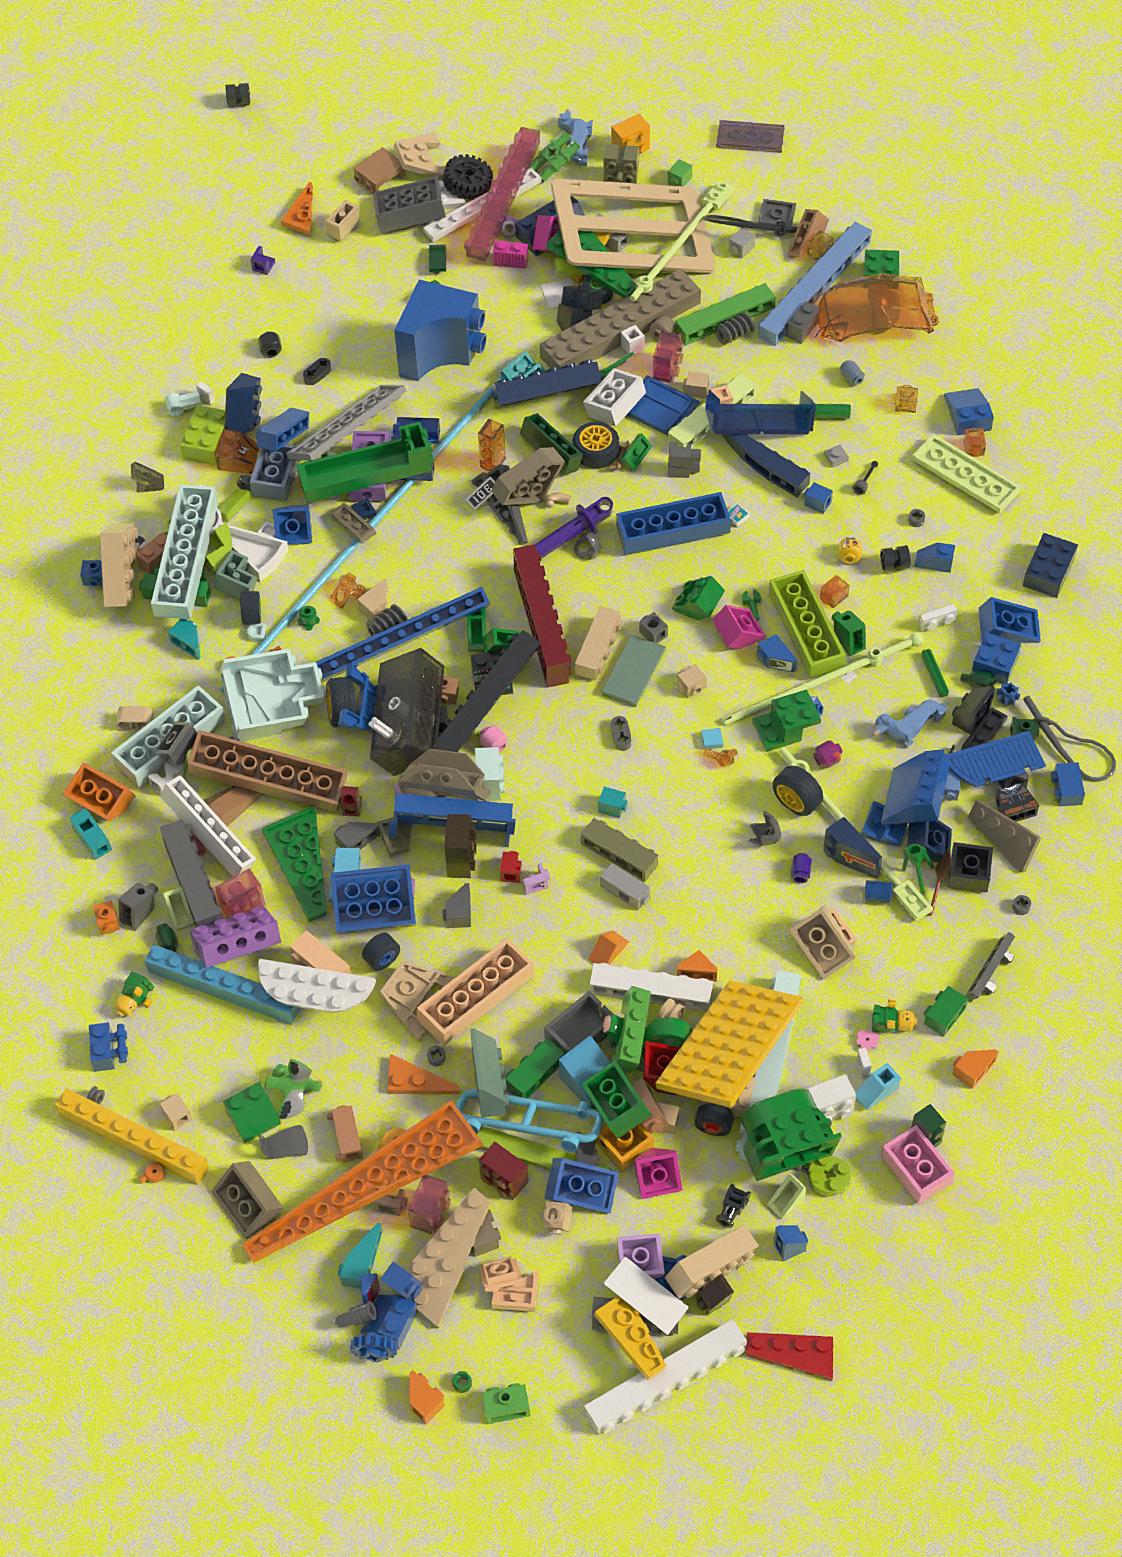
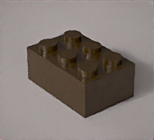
M447 814L444 846L447 877L471 878V871H475L476 860L474 857L477 853L475 822H472L471 815Z

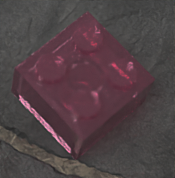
M660 332L653 356L654 379L673 383L675 377H678L680 371L678 365L682 364L684 356L682 354L684 342H681V334Z
M250 868L215 887L219 905L227 918L232 917L236 913H244L255 907L266 905L262 886Z
M429 1175L421 1178L408 1210L411 1228L435 1235L436 1230L440 1229L444 1217H442L443 1212L449 1209L451 1203L447 1181Z

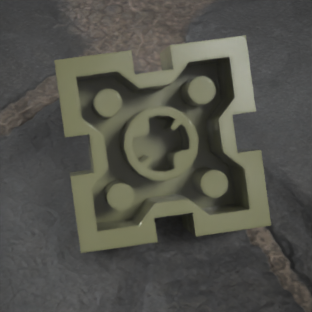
M606 144L603 158L604 182L621 183L623 181V183L637 184L639 146L626 145L625 148H619V145Z

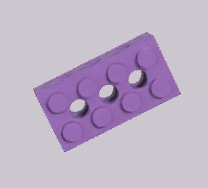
M354 431L352 450L390 441L389 431ZM387 483L349 492L350 500L362 501L368 498L369 501H386Z
M264 906L255 907L244 913H236L232 917L218 919L214 923L200 925L190 930L194 952L206 968L281 943L278 923Z

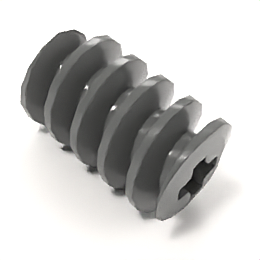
M745 312L716 326L717 337L723 345H726V341L731 343L732 338L737 340L738 336L743 337L744 333L748 335L750 331H755L753 320Z
M393 604L390 608H386L384 612H380L378 616H374L372 620L369 619L366 622V626L370 636H374L396 626L395 624L402 623L401 620L405 622L408 619L403 610Z

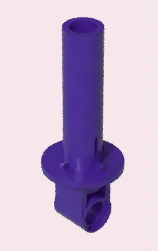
M601 497L586 508L580 504L576 505L578 516L535 543L536 551H540L541 559L586 529L597 534L596 525L612 515L613 501L609 497ZM602 505H607L609 509L603 510L600 507Z

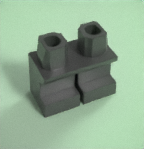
M670 442L668 477L689 478L690 472L699 473L701 449H691V443L687 444L686 447H677L676 442Z

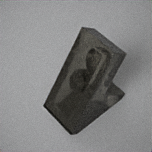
M136 461L131 464V479L136 481L137 492L160 491L164 489L163 474Z

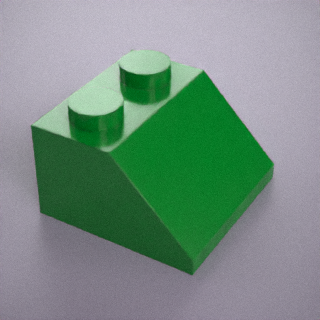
M260 1082L223 1101L225 1111L244 1143L281 1124Z

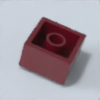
M495 1141L479 1158L482 1181L489 1186L493 1185L497 1188L498 1193L505 1198L508 1196L513 1200L529 1182L527 1164Z

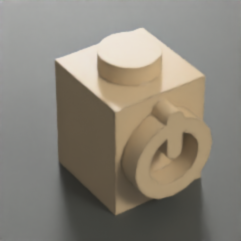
M696 664L692 667L686 666L682 668L676 675V686L687 698L699 694L706 688L707 677Z
M546 1201L543 1227L549 1229V1233L561 1235L562 1231L569 1232L573 1206L567 1203Z

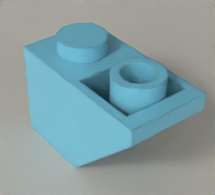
M886 1063L873 1072L855 1092L856 1099L866 1110H869L899 1089L901 1077Z

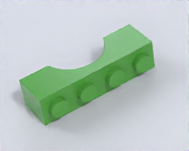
M631 986L623 996L621 1013L624 1015V1023L613 1056V1061H616L621 1069L628 1073H631L640 1062L651 991Z

